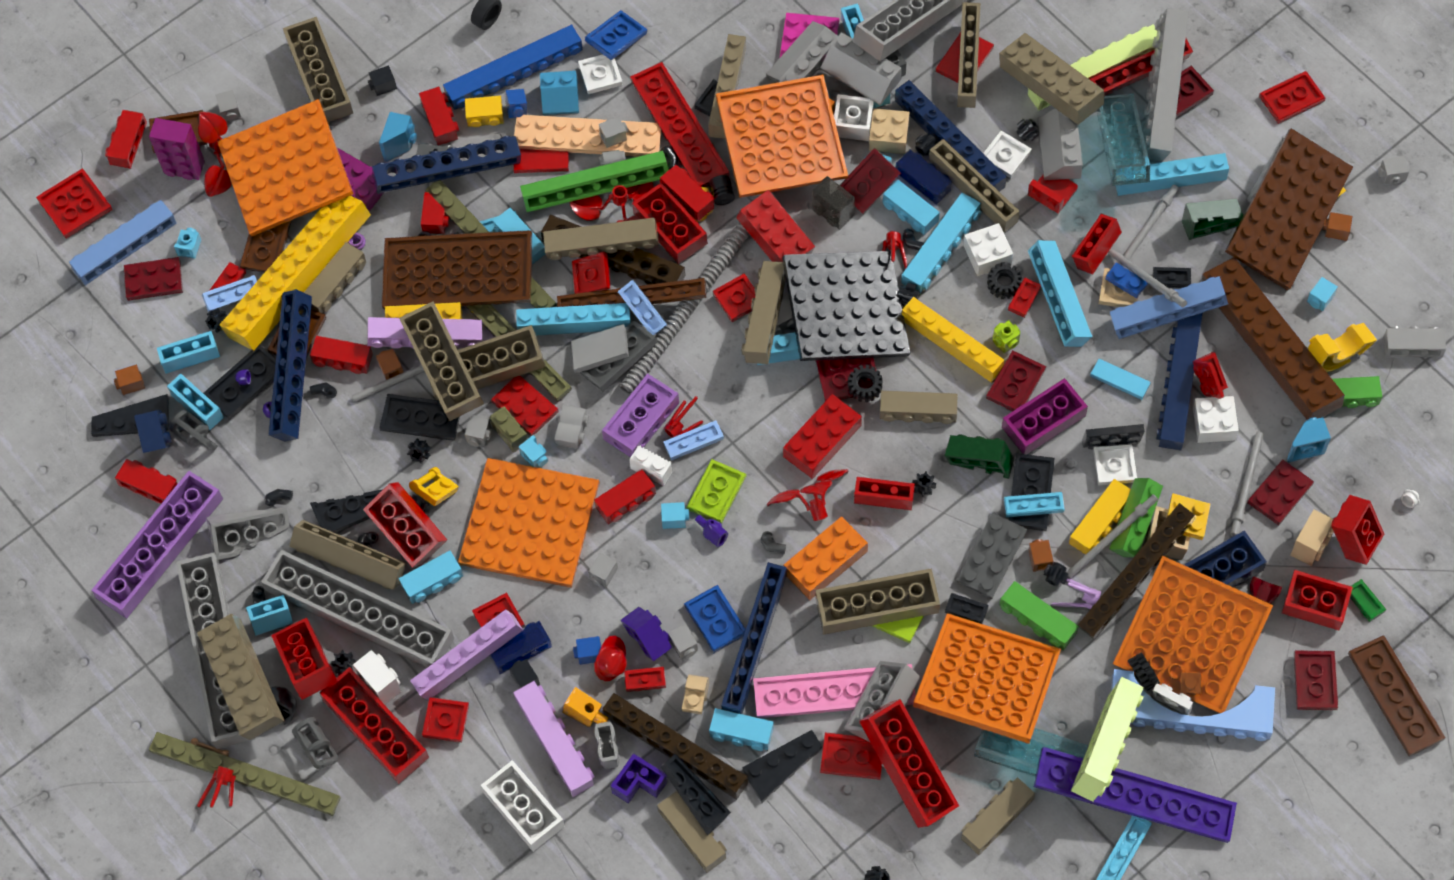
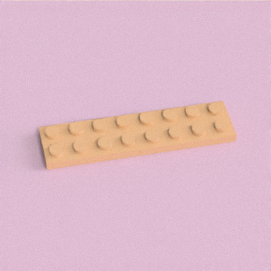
M522 115L521 117H516L514 136H516L519 149L555 150L586 154H602V152L620 150L625 152V156L639 157L660 151L661 129L657 123L622 121L626 123L628 128L626 133L627 140L606 148L599 134V124L606 120Z

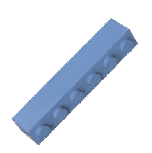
M159 200L157 203L151 204L142 213L136 214L127 223L120 225L111 234L105 235L96 244L89 246L83 253L74 256L69 263L72 270L86 286L177 224L172 212L162 200Z
M1220 276L1211 277L1206 281L1197 284L1193 283L1181 289H1174L1181 298L1187 301V305L1183 308L1177 303L1169 301L1162 294L1110 311L1118 339L1227 305L1228 301Z

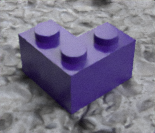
M637 607L620 620L629 636L638 642L644 654L652 661H655L673 648L669 642L671 640L670 636L665 630L662 631L660 627L661 621L656 615L652 616L649 610L645 611Z
M633 753L610 787L612 794L629 804L639 788L657 798L668 783V779L664 772Z

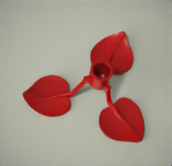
M199 112V137L202 141L209 143V147L215 150L214 154L220 163V167L212 165L208 168L204 178L205 192L207 196L212 197L224 193L232 184L228 171L224 169L223 161L219 155L221 150L217 142L223 139L220 136L227 132L228 127L223 117L211 112Z
M653 182L628 188L622 185L615 186L612 194L609 195L608 200L603 206L602 199L598 195L571 201L570 206L579 218L593 221L600 217V210H604L612 200L615 205L622 208L624 220H618L617 222L639 220L640 218L637 216H631L627 219L625 204L627 199L630 200L632 198L635 201L653 189Z
M849 470L827 471L817 477V481L820 482L806 486L801 490L783 491L771 498L767 506L799 498L806 506V510H810L813 521L825 519L828 517L825 508V493L832 485L831 480L848 473ZM800 492L814 495V499L809 501L810 505Z

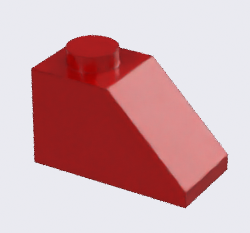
M425 192L420 224L422 232L445 234V228L449 227V216H446L445 209L429 192Z

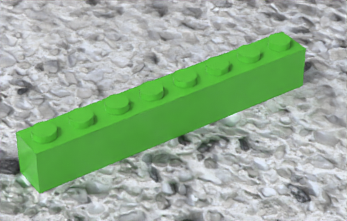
M659 151L521 185L520 188L526 211L531 212L611 192L618 185L628 188L660 180V177L668 171V165L664 152Z

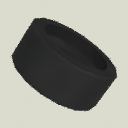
M479 0L471 14L472 24L482 30L489 29L500 15L502 9L501 1Z

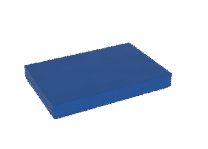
M620 10L585 36V42L608 59L613 60L646 35L647 29Z
M718 585L684 603V607L713 653L744 636L746 628Z

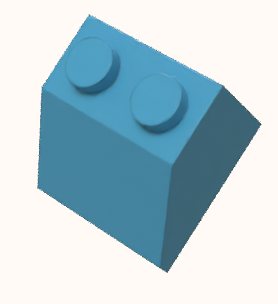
M576 71L540 73L543 115L579 113Z
M394 112L389 113L379 141L384 161L388 162L411 149L412 144H415L417 133L414 131L415 125L412 123L411 116Z
M1313 417L1304 422L1292 443L1287 457L1288 463L1325 454L1331 437L1323 417L1318 419Z

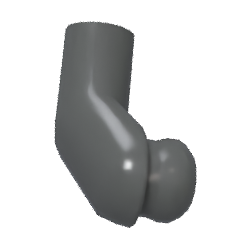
M763 532L761 543L769 552L785 554L786 544L776 543L772 538L771 532Z

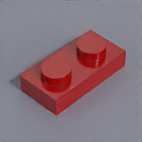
M229 262L210 290L242 280L246 274L245 269Z
M1024 278L1008 306V311L1025 318L1041 290V284Z
M664 667L624 671L626 692L666 688Z

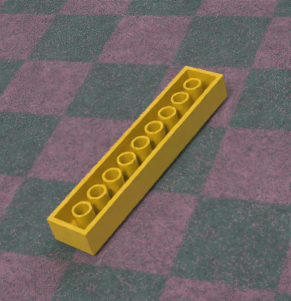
M348 196L322 207L220 323V327L229 339L253 351L259 346L280 321L283 293L295 289L304 293L341 247L352 238L371 216L363 201Z

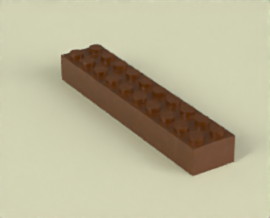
M1235 257L1203 273L1202 282L1208 278L1220 276L1228 304L1218 308L1306 420L1313 417L1317 419L1322 418L1343 406L1344 393Z

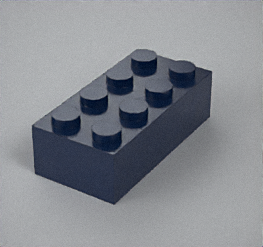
M1244 530L1184 565L1231 587H1236L1264 571L1267 561Z

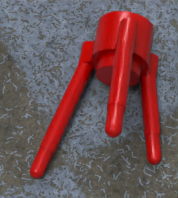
M890 231L886 234V240L883 241L882 251H886L887 248L891 250V261L894 262L895 251L900 248L903 265L906 269L908 264L904 251V241L901 240L899 232Z
M697 396L682 411L686 404L684 400L670 421L665 425L664 430L671 438L691 431L703 424V421L700 420L682 430L684 425L680 422L697 401Z
M218 766L197 807H201L215 781L217 786L210 807H214L221 785H228V782H230L229 806L231 807L233 805L234 782L236 776L233 775L234 770Z

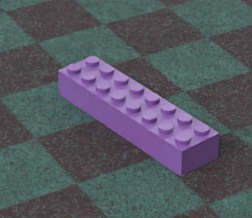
M188 471L91 591L96 599L127 619L207 520L206 517H209L223 500L219 489L191 471Z

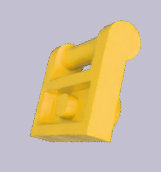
M437 467L431 468L427 474L409 483L410 490L433 506L438 505L456 493L459 487L452 480L442 475ZM432 479L435 481L426 488L422 486Z

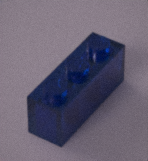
M910 149L896 162L895 168L902 173L900 177L937 205L951 191L952 181L945 174H941L933 164L927 163L919 153H915Z
M531 622L525 626L523 631L489 656L499 674L508 671L515 662L528 660L551 648L552 644L541 622Z

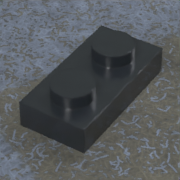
M1153 267V278L1169 288H1184L1191 284V268Z
M951 593L945 613L983 624L989 605Z

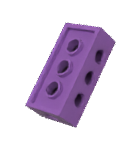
M647 374L602 429L603 440L631 458L638 446L641 445V448L645 447L679 404V394Z

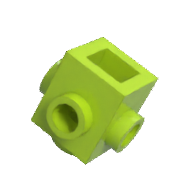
M1008 320L1005 323H999L994 328L992 340L996 347L1000 348L1003 353H1006L1019 344L1021 332L1015 324L1013 325Z

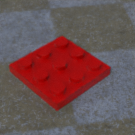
M83 168L36 197L65 239L113 210Z

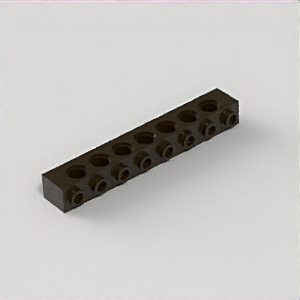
M550 214L541 231L542 241L544 242V231L582 226ZM638 248L632 251L623 249L617 250L615 253H607L608 267L613 271L625 273L630 278L640 279L648 285L682 281L686 276L684 266ZM583 254V255H580L579 257H580V258H583V257H587V256H590V255H588V254Z
M1181 503L1175 507L1079 622L1078 626L1094 640L1099 636L1159 564L1162 556H1165L1195 521L1196 517Z
M613 693L602 708L603 714L608 716L610 721L669 758L676 754L693 773L737 800L748 785L746 775L617 694Z

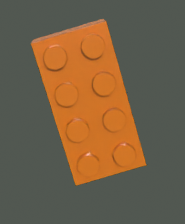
M841 516L783 566L787 567L788 579L811 600L815 597V590L827 587L868 552V542Z

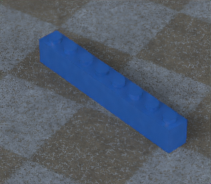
M571 24L443 84L444 92L454 110L465 107V99L480 98L490 93H495L507 85H512L516 81L527 78L539 70H544L554 63H559L571 55L578 54L583 50L582 40Z

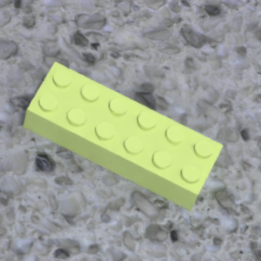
M1123 677L1114 686L1106 699L1071 789L1072 792L1094 802L1098 795L1102 796L1105 788L1109 787L1113 779L1111 775L1112 770L1115 771L1119 763L1117 759L1118 754L1121 755L1125 747V743H1123L1124 738L1127 739L1131 731L1129 725L1134 722L1137 716L1136 707H1139L1144 696L1141 693L1144 687Z

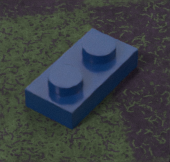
M1117 262L1105 278V280L1135 298L1139 297L1148 284L1138 275Z

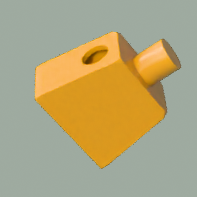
M577 687L571 692L562 711L565 715L587 727H590L593 722L599 724L607 722L609 719L608 716L600 712L602 704Z

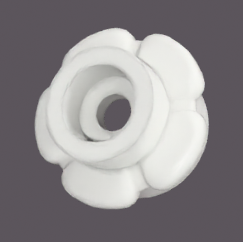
M1407 489L1404 491L1401 501L1406 507L1413 508L1420 503L1419 494L1414 490Z

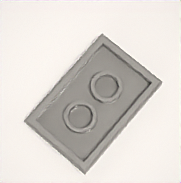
M624 324L571 341L573 367L576 373L629 357L627 333Z

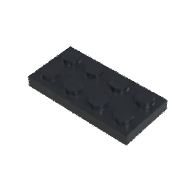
M259 344L254 351L251 350L203 394L217 405L221 412L230 420L274 381L276 359ZM248 369L251 375V382L248 385H240L235 379L236 373L240 370Z
M387 394L379 428L380 431L455 441L460 416L449 421L439 400Z
M1016 453L1011 496L1051 493L1055 458ZM1049 514L1009 517V521L1026 529L1047 531Z

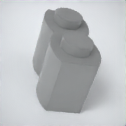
M563 405L555 435L556 445L578 449L580 443L583 444L585 438L583 429L589 423V415H587L586 409Z
M612 723L596 724L595 737L602 768L618 767L619 753Z

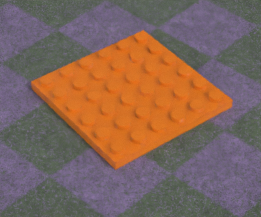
M824 75L716 94V101L739 198L763 194L767 190L775 192L848 178Z
M319 99L217 141L251 237L354 194Z
M487 458L458 564L572 588L594 506V499H596L600 484L599 480Z
M1162 556L1113 665L1126 671H1134L1128 660L1142 652L1158 677L1159 685L1163 683L1173 689L1172 692L1178 695L1181 693V673H1201V695H1185L1190 697L1191 701L1217 713H1223L1230 702L1273 605Z
M947 613L915 697L913 707L1030 744L1061 649Z

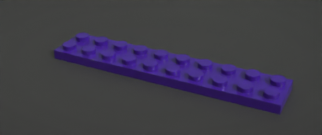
M1046 747L1041 748L1033 786L1035 788L1225 843L1230 842L1236 802L1116 768L1115 771L1112 770L1111 775L1113 779L1109 787L1105 788L1103 795H1098L1094 802L1071 791L1083 758Z

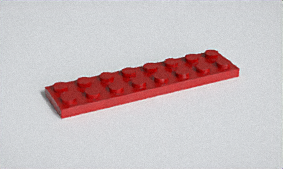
M663 62L630 76L632 84L653 119L659 125L665 139L673 148L682 167L688 172L689 177L697 180L701 187H707L713 177L719 175L730 176L729 170Z

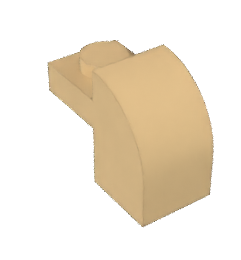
M688 675L682 705L683 712L702 715L710 683L709 677Z

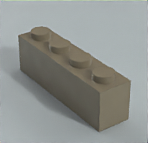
M347 242L341 247L304 292L312 296L311 310L323 314L331 308L333 301L341 296L347 284L352 283L356 273L364 268L366 259L362 251Z
M881 391L880 419L888 422L903 420L904 422L922 421L924 423L942 422L944 424H951L957 420L958 394Z
M1018 777L1014 781L1009 780L1003 787L1004 791L1000 795H994L989 801L990 805L986 809L982 808L975 817L977 819L972 824L968 822L962 828L961 840L978 855L1034 800L1035 792Z
M677 791L657 805L660 815L706 873L726 859L725 852L727 849L721 841L717 842L713 838V831L707 836Z

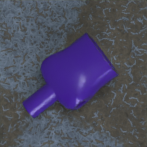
M701 515L696 517L695 521L703 528V536L716 547L722 546L728 537V532L723 528L722 523L713 519L706 521Z

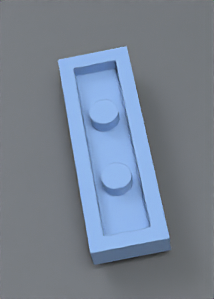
M255 275L202 293L208 312L241 301L257 282Z
M634 280L618 291L646 330L652 335L657 334L667 326V323Z
M715 420L666 440L663 443L672 461L724 439V436Z

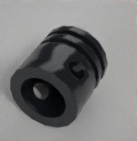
M719 175L709 181L714 204L722 206L733 202L735 195L729 176Z

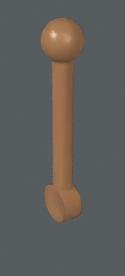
M197 738L191 740V744L229 756L228 750L216 749L199 742Z

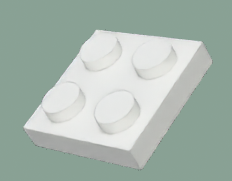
M599 55L578 61L588 94L623 85L615 58L610 60L604 55Z
M1000 131L983 154L1007 177L1012 178L1030 155L1032 149L1005 132Z
M1132 444L1094 447L1093 453L1098 486L1110 485L1113 479L1122 484L1134 482V479L1137 478Z
M1166 684L1155 685L1152 694L1153 699L1189 716L1193 705L1190 697L1183 693L1178 695L1172 692L1173 689Z

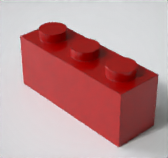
M439 86L420 92V101L437 146L458 140L457 132H459V127L456 121H452L454 115L451 107L446 105L448 103L446 93H442Z
M122 110L121 115L118 116L116 121L117 127L111 134V143L105 152L110 165L131 169L147 124L143 113Z
M675 165L660 177V183L670 191L697 221H700L714 209V197L708 191L705 192L697 180L691 179L684 168L681 169Z
M1100 214L1072 255L1078 270L1094 274L1122 233L1116 218Z
M317 335L310 353L313 364L318 367L328 366L339 371L344 369L355 374H367L373 356L371 346Z
M126 459L115 476L119 486L159 504L163 503L177 485V480L173 476H164L157 469L144 467L137 460L131 461Z
M643 469L594 499L595 508L608 525L612 522H617L627 512L636 510L644 501H650L656 494L655 485Z
M857 477L854 504L912 510L915 484Z

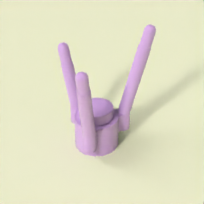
M1067 578L1068 586L1084 592L1082 600L1086 602L1051 603V606L1085 607L1091 609L1092 605L1099 600L1101 591Z

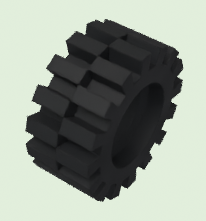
M1005 262L1001 263L1000 267L999 264H996L995 268L992 267L988 273V290H990L992 295L995 293L996 298L999 295L1001 299H1004L1005 296H1007V299H1010L1011 295L1015 296L1022 281L1020 270L1016 271L1017 267L1015 265L1011 268L1010 263L1005 266ZM1001 276H1006L1012 282L1010 285L1003 286L997 282V279Z
M861 365L859 369L854 368V371H851L848 378V390L850 395L853 394L854 399L858 397L860 402H862V399H865V402H868V399L874 401L875 397L878 398L879 393L882 391V375H880L879 370L875 371V367L872 366L869 369V365H866V368H863V365ZM864 378L870 379L873 385L869 389L860 388L858 385L859 380Z
M1142 652L1128 660L1146 691L1155 687L1156 684H1160L1158 677Z

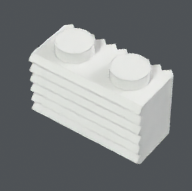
M641 445L636 448L629 460L630 469L636 472L643 469L651 480L662 486L665 485L672 474L671 461L668 462L661 458V456L654 455V452L651 453V451L644 449V447L641 448Z

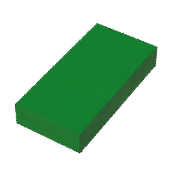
M1362 579L1351 585L1353 588L1350 599L1369 622L1386 611V608Z

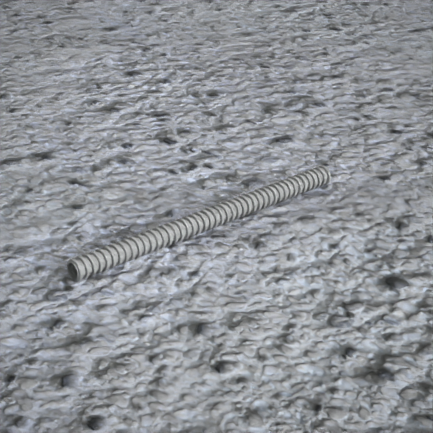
M740 222L733 229V232L730 233V236L727 237V241L723 243L717 254L714 255V258L711 259V263H708L701 276L698 277V279L705 278L706 293L709 292V288H712L719 275L725 270V266H728L735 253L744 244V240H747L750 235ZM703 298L685 300L678 304L675 311L669 316V320H666L667 326L656 334L658 343L633 365V369L623 379V383L619 384L624 393L631 395L640 384V381L651 371V368L657 363V359H660L664 350L671 344L670 341H673L677 332L684 326L687 319L693 314V310L700 304L699 301H702Z

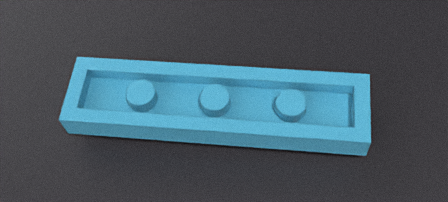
M1131 817L1096 880H1121L1151 827V822L1139 817Z

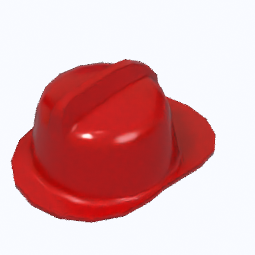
M615 635L609 636L604 640L594 663L596 676L605 682L621 675L627 666L626 646L623 640Z

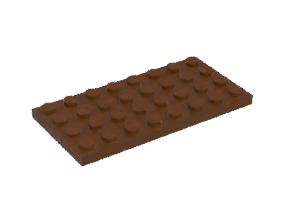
M1289 129L1225 252L1287 291L1291 289L1353 166L1294 129Z
M532 231L385 238L382 308L385 310V306L422 305L434 302V304L460 302L461 306L531 302Z

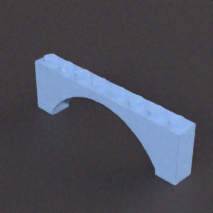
M1114 669L1111 691L1121 677L1139 685L1134 677V671ZM1255 685L1250 696L1239 705L1223 713L1203 717L1188 716L1171 711L1153 700L1142 690L1143 700L1140 706L1136 707L1135 711L1138 713L1134 722L1130 723L1136 727H1145L1147 725L1153 726L1155 729L1173 728L1178 732L1191 730L1197 734L1208 732L1214 733L1216 736L1234 735L1235 738L1239 739L1251 737L1257 741H1266L1267 739L1270 740L1273 733L1275 687Z

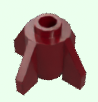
M1254 576L1252 577L1250 583L1251 596L1269 604L1279 597L1282 590L1281 586L1271 584Z

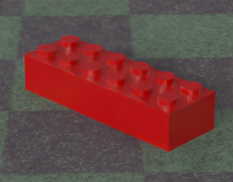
M350 667L336 678L338 682L319 692L323 702L398 784L429 759L427 750Z
M901 699L887 703L859 721L918 828L928 827L959 807L957 800Z

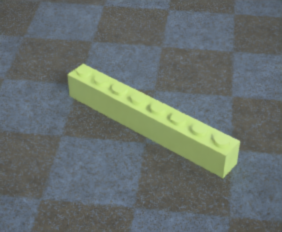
M1154 24L1148 27L1145 26L1134 34H1128L1118 42L1110 43L1104 49H1098L1087 57H1081L1070 66L1088 79L1096 77L1155 50L1153 39L1157 36V30H1155ZM1028 88V96L1039 111L1050 106L1049 103Z

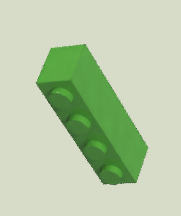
M1379 376L1332 379L1345 395L1342 407L1356 408L1365 405L1366 407H1375L1381 402L1382 391Z
M1135 478L1118 525L1135 511L1134 508L1140 503L1143 504L1153 494L1159 499L1163 485L1150 478ZM1157 502L1148 509V513L1143 517L1140 516L1114 539L1109 550L1122 557H1135L1142 547Z
M1015 581L1000 598L999 606H1001L1005 613L1014 615L1019 623L1024 626L1028 625L1036 635L1045 637L1052 646L1063 651L1078 632L1079 626Z

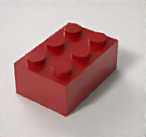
M1349 495L1346 501L1342 503L1338 515L1332 520L1331 527L1345 558L1367 565L1385 535L1371 501Z
M1294 570L1281 613L1339 631L1345 618L1353 587Z

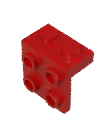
M1042 175L1038 181L1033 179L1030 182L1028 196L1059 214L1077 191L1078 185L1069 179L1044 180V175Z
M1211 352L1192 361L1194 373L1201 383V392L1207 397L1224 398L1223 390L1228 388L1216 353Z

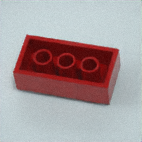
M662 183L632 203L633 214L638 218H655L658 242L677 264H680L708 244L707 233Z
M769 190L743 207L736 217L772 262H783L782 257L784 255L811 254L815 248V245Z
M832 394L783 447V457L813 479L862 426V416Z
M399 482L389 483L363 509L412 568L422 566L448 540Z
M307 617L271 635L301 700L338 682Z

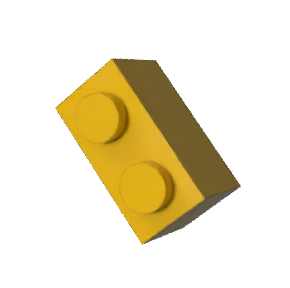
M501 96L465 99L468 127L504 124Z

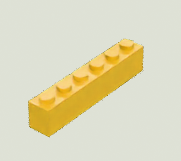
M914 297L902 309V316H904V321L907 325L992 383L997 378L1004 366L1003 358Z

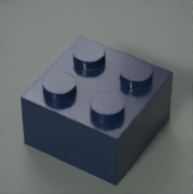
M156 410L134 416L143 453L170 447L169 443H172L170 432H166L165 425L168 422L165 413H162L161 410Z

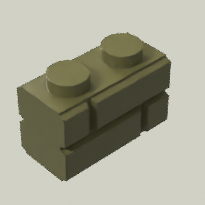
M505 406L490 415V423L494 430L513 453L518 451L519 446L528 439L527 433Z

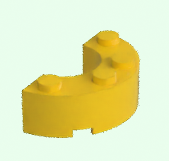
M1364 323L1352 324L1346 329L1344 334L1334 340L1331 339L1328 333L1313 336L1309 340L1308 350L1324 370L1330 372L1350 363V358L1358 353L1359 356L1363 354L1377 339Z

